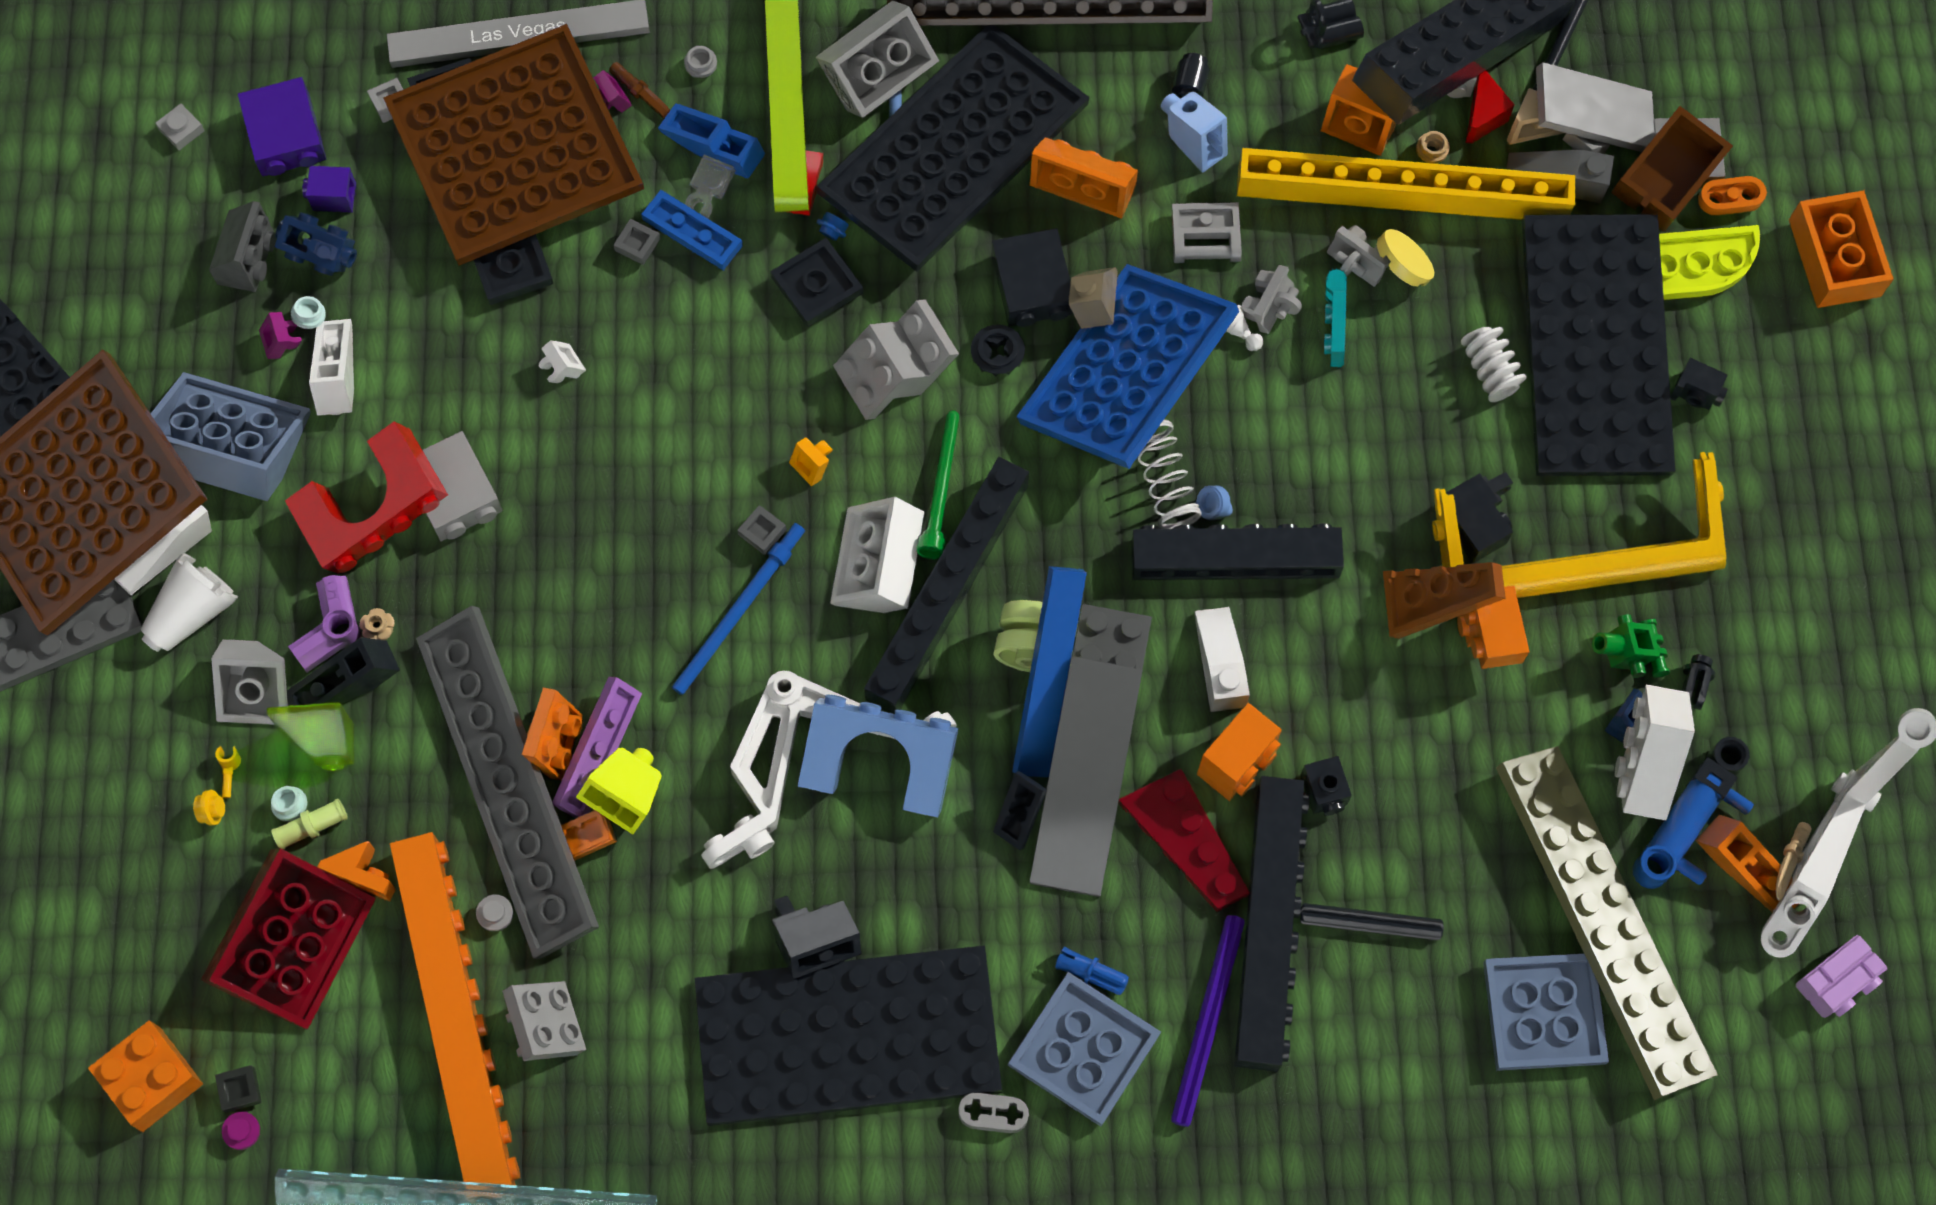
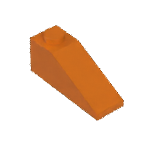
M1718 815L1695 841L1718 866L1773 913L1780 902L1776 897V881L1781 865L1741 821ZM1791 877V879H1790V882H1789V885H1788L1787 889L1789 888V886H1790L1791 883H1792V877ZM1798 904L1792 905L1793 909H1795Z

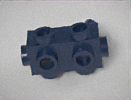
M299 212L298 217L285 215L284 220L279 223L276 229L275 236L277 240L274 246L285 251V258L302 264L304 260L315 264L314 270L333 276L334 272H345L346 268L352 267L357 257V250L353 249L355 241L347 238V230L334 225H329L328 229L317 225L318 218ZM307 233L310 238H304V241H302L303 234Z

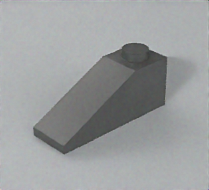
M1586 150L1509 153L1506 170L1575 175V199L1601 204L1610 185L1614 156Z

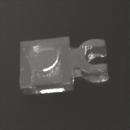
M703 155L690 182L692 188L697 191L687 197L685 205L694 209L696 203L702 202L704 205L700 213L706 218L709 217L713 208L711 200L713 197L722 200L736 172L734 167Z

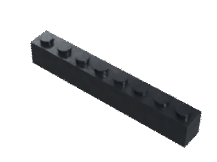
M998 456L864 688L866 702L881 706L882 710L895 714V710L902 708L1027 490L1029 471Z
M1261 776L1257 787L1234 1067L1278 1072L1282 1062H1288L1290 1040H1285L1284 1034L1285 1025L1291 1026L1293 1004L1287 1003L1288 989L1294 990L1296 968L1290 967L1291 954L1297 953L1299 933L1293 932L1294 918L1299 919L1301 912V897H1297L1295 894L1296 883L1302 884L1304 875V862L1298 861L1299 848H1305L1307 827H1301L1302 814L1308 813L1310 794L1304 792V780Z

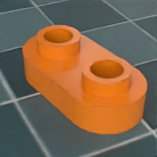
M1753 176L1712 180L1703 186L1698 196V203L1704 212L1715 216L1751 212L1761 206L1766 198L1767 190L1764 183ZM1742 194L1750 196L1751 200L1745 199ZM1710 198L1717 199L1719 203L1712 202Z

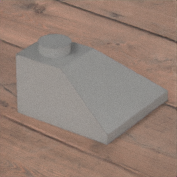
M223 639L211 658L217 722L287 725L289 717L284 658L258 641Z

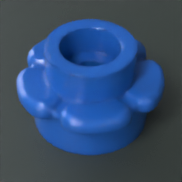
M825 212L822 220H817V223L821 225L819 232L829 239L837 241L839 236L841 238L846 237L845 231L849 224L841 218Z

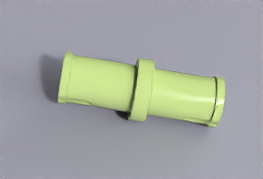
M335 799V801L312 812L306 810L300 813L299 818L274 828L271 832L277 846L285 849L309 836L312 839L319 836V831L340 821L347 820L348 816L341 801Z

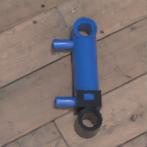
M1736 737L1721 739L1708 752L1706 759L1697 768L1687 783L1686 788L1670 810L1667 820L1662 822L1641 855L1634 862L1633 876L1641 886L1649 889L1661 887L1675 873V870L1698 885H1701L1706 879V872L1683 857L1722 800L1744 815H1747L1754 806L1751 801L1731 789L1738 779L1736 775L1748 764L1750 758L1749 749L1741 739ZM1721 753L1729 754L1734 760V765L1725 763L1721 758ZM1653 860L1657 862L1662 869V874L1653 873L1648 868L1647 861Z

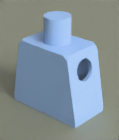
M1190 92L1181 99L1174 93L1164 98L1161 103V109L1168 114L1170 138L1202 173L1228 155L1227 117L1196 92Z

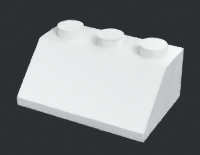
M897 497L848 507L830 604L880 613L908 609L924 511Z

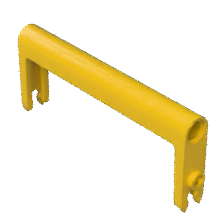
M1700 452L1699 459L1693 460L1699 529L1697 538L1503 565L1504 587L1515 586L1517 598L1724 569L1726 566V547L1720 504L1724 499V490L1717 478L1713 452L1707 453V456L1705 452ZM1434 489L1437 520L1433 521L1432 529L1435 541L1440 543L1442 566L1456 567L1457 565H1463L1464 561L1454 495H1447L1445 489Z

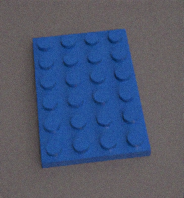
M1126 264L1117 277L1113 324L1079 329L1017 415L1019 423L1130 469L1238 315L1239 309L1237 304Z

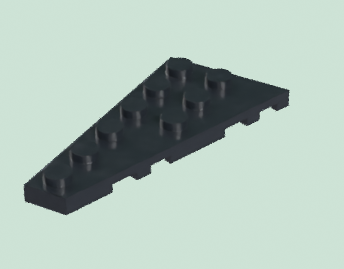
M0 299L1 437L70 377L34 335L22 324L11 309Z

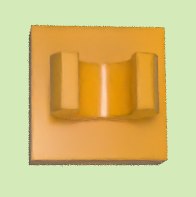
M805 437L796 443L789 464L810 486H813L822 480L829 462L826 455L830 454L833 449L824 440L814 446Z

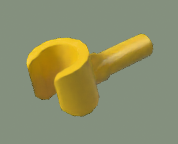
M219 746L215 755L222 767V798H231L233 770L240 765L241 757L235 746H233V755L229 759H224V750Z

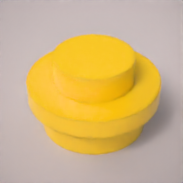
M205 790L202 795L195 797L193 810L197 821L201 824L206 823L209 826L220 823L221 818L225 814V803L216 791Z

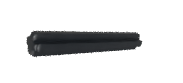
M1309 903L1302 904L1299 917L1300 923L1306 925L1440 940L1444 932V923L1441 919Z

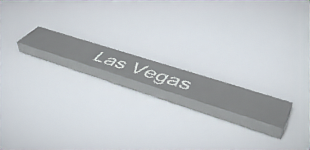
M634 0L387 34L389 60L391 67L395 68L490 55L565 24L568 25L576 43L650 33L645 0Z

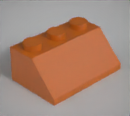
M1045 137L1034 148L1032 153L1030 186L1123 218L1136 187L1138 170L1125 162H1114L1101 157L1094 151H1083L1070 146L1069 143L1063 140H1052Z

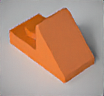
M369 841L323 859L317 866V868L359 890L389 902L396 890L394 885L388 880L389 875L374 867H369L368 871H366L375 852V848Z

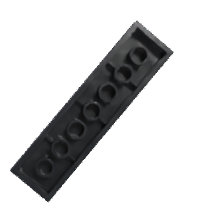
M1454 0L1366 53L1352 81L1399 125L1563 22L1575 0Z

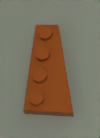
M1493 562L1463 564L1456 567L1438 566L1422 570L1414 568L1397 572L1393 570L1383 571L1389 637L1400 639L1506 599L1502 565Z

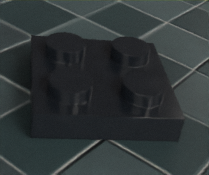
M824 238L770 271L772 280L807 327L863 294L862 285L827 238Z

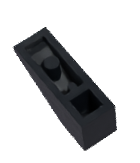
M360 637L287 690V700L297 722L304 723L377 688L399 672L400 669L387 640Z

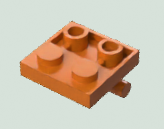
M542 689L532 723L529 726L522 756L539 767L540 771L549 779L562 781L565 770H567L572 759L571 751L575 738L582 730L583 715L557 690Z

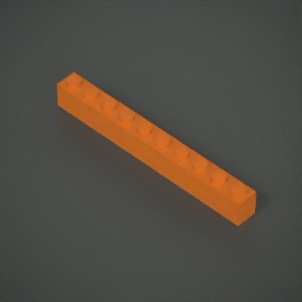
M433 832L390 843L467 1198L472 1202H477L516 1191L515 1180L520 1179L519 1166L516 1157L510 1158L507 1143L512 1142V1135L508 1121H501L499 1107L504 1106V1100L499 1084L493 1086L491 1072L496 1070L492 1050H485L482 1036L488 1035V1029L483 1013L477 1015L475 1001L480 1000V993L476 979H469L467 966L472 965V958L468 944L462 945L459 932L464 931L465 928L460 910H454L451 897L457 896L452 875L446 876L444 863L449 862L445 842H439Z

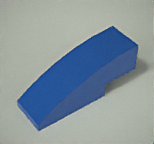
M675 103L658 127L661 133L694 154L747 179L765 155L756 137L731 129L726 120Z

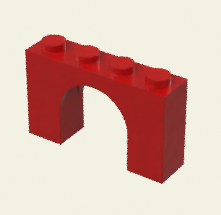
M395 421L367 440L385 473L387 481L385 499L373 516L362 522L350 523L345 518L329 488L313 481L285 500L318 562L326 570L338 574L351 570L356 566L360 558L367 553L379 550L384 545L385 540L395 533L407 530L412 525L413 520L423 513L436 509L440 501L448 496L412 431Z

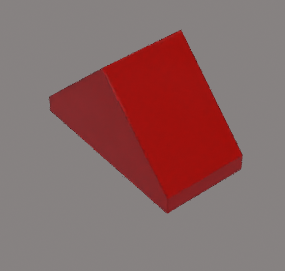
M1487 71L1478 75L1474 86L1466 143L1472 144L1508 122L1515 106Z

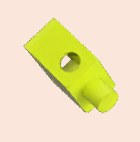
M618 748L591 773L575 798L626 831L634 834L650 810L662 775L660 771L650 766L654 758L647 749L637 748L632 754L624 748Z

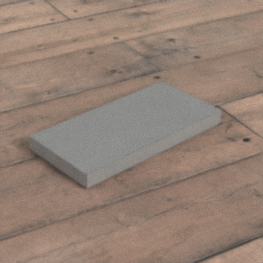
M1543 62L1536 67L1539 126L1638 152H1643L1655 137L1652 91Z

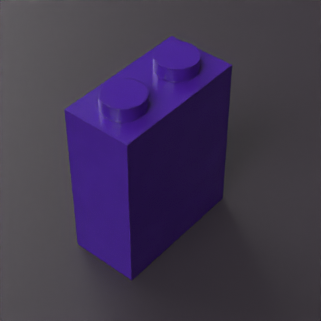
M302 77L238 93L254 160L262 177L280 175L286 170L301 166L310 167L320 161L327 160L310 95Z

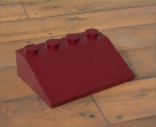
M281 848L271 849L203 974L201 981L308 1030L376 898Z

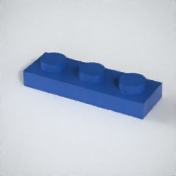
M663 190L658 192L641 214L643 221L723 271L743 246L740 238Z

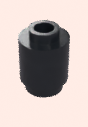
M1198 53L1183 55V58L1177 65L1171 92L1180 99L1190 92H1196L1203 98L1210 71L1207 58Z

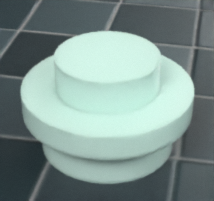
M302 297L292 306L291 319L301 328H316L325 320V308L314 297Z
M281 787L275 791L271 799V810L281 821H292L299 818L300 813L304 812L307 807V797L297 787Z

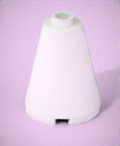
M182 553L177 558L141 627V631L145 634L142 637L143 642L157 652L161 648L166 651L171 650L232 605L238 598L237 595L232 594L234 591L207 567L202 568L199 566L195 568L192 564L196 559L185 553Z

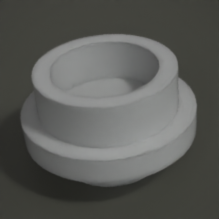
M695 46L685 56V69L693 77H708L716 70V55L705 46Z
M490 895L479 903L476 917L484 929L500 931L506 928L512 921L513 907L505 897Z

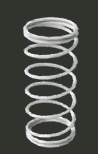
M1163 420L1160 426L1169 427L1151 437L1147 443L1149 445L1144 447L1139 454L1138 462L1148 466L1143 473V478L1153 483L1148 492L1152 498L1158 499L1154 506V512L1162 516L1158 520L1159 527L1161 529H1173L1178 525H1190L1196 522L1201 517L1200 508H1198L1199 505L1196 503L1181 506L1166 514L1157 511V506L1161 501L1184 497L1194 489L1189 486L1182 487L1167 493L1163 497H1157L1152 494V488L1157 483L1177 481L1188 474L1186 470H1177L1157 480H1150L1146 476L1147 471L1151 467L1173 464L1183 456L1180 453H1173L1161 457L1151 464L1141 461V456L1146 450H1159L1176 443V437H1166L1173 430L1172 422ZM1173 440L1168 444L1158 447H1152L1160 442ZM1179 456L1178 458L1172 461L1159 463L1160 461H1163L1167 458ZM1184 473L1183 475H1180L1176 478L1164 480L1165 478L1170 477L1172 475ZM1183 490H1189V491H1187V492H1185V493H1183V494H1179V495H1176V496H1170V495H1172V494H1175V493L1180 492V491H1183ZM1191 512H1197L1195 515L1186 520L1177 523L1163 524L1165 521L1174 516H1181Z

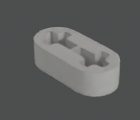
M970 1093L960 1102L959 1118L966 1127L972 1129L1017 1133L1026 1126L1029 1111L1026 1104L1019 1098ZM977 1101L980 1102L981 1109L991 1110L992 1115L980 1114L978 1120L974 1121L971 1120L970 1113L964 1110L965 1108H970L972 1102ZM1009 1106H1016L1017 1113L1023 1114V1118L1016 1119L1015 1125L1007 1124V1117L995 1116L996 1111L1008 1112Z

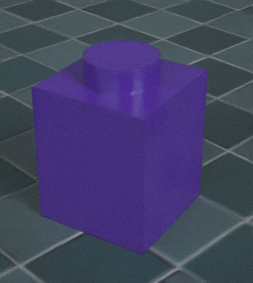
M310 166L309 176L303 180L302 192L303 197L308 199L312 210L353 213L356 181L350 167Z

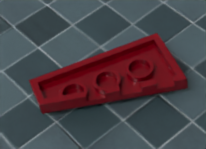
M1182 769L1119 799L1118 804L1122 809L1136 820L1142 831L1156 842L1163 850L1162 853L1171 862L1176 864L1186 875L1185 878L1216 912L1249 895L1245 883Z

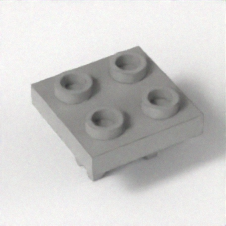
M565 981L512 985L502 991L509 1011L506 1019L508 1023L512 1022L519 1044L516 1052L518 1057H523V1061L576 1056L586 1051Z

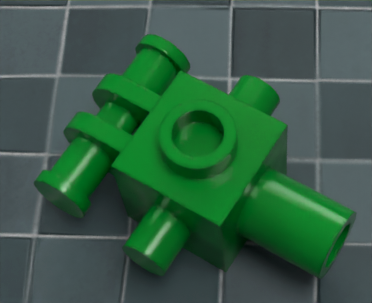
M1621 615L1617 618L1619 625L1617 628L1608 633L1599 632L1594 635L1592 639L1594 652L1607 654L1611 668L1629 669L1633 678H1639L1646 675L1644 666L1651 662L1652 676L1654 678L1670 674V670L1665 662V658L1668 657L1667 650L1660 648V645L1664 643V639L1657 632L1656 619H1647L1640 623L1632 622L1631 615Z

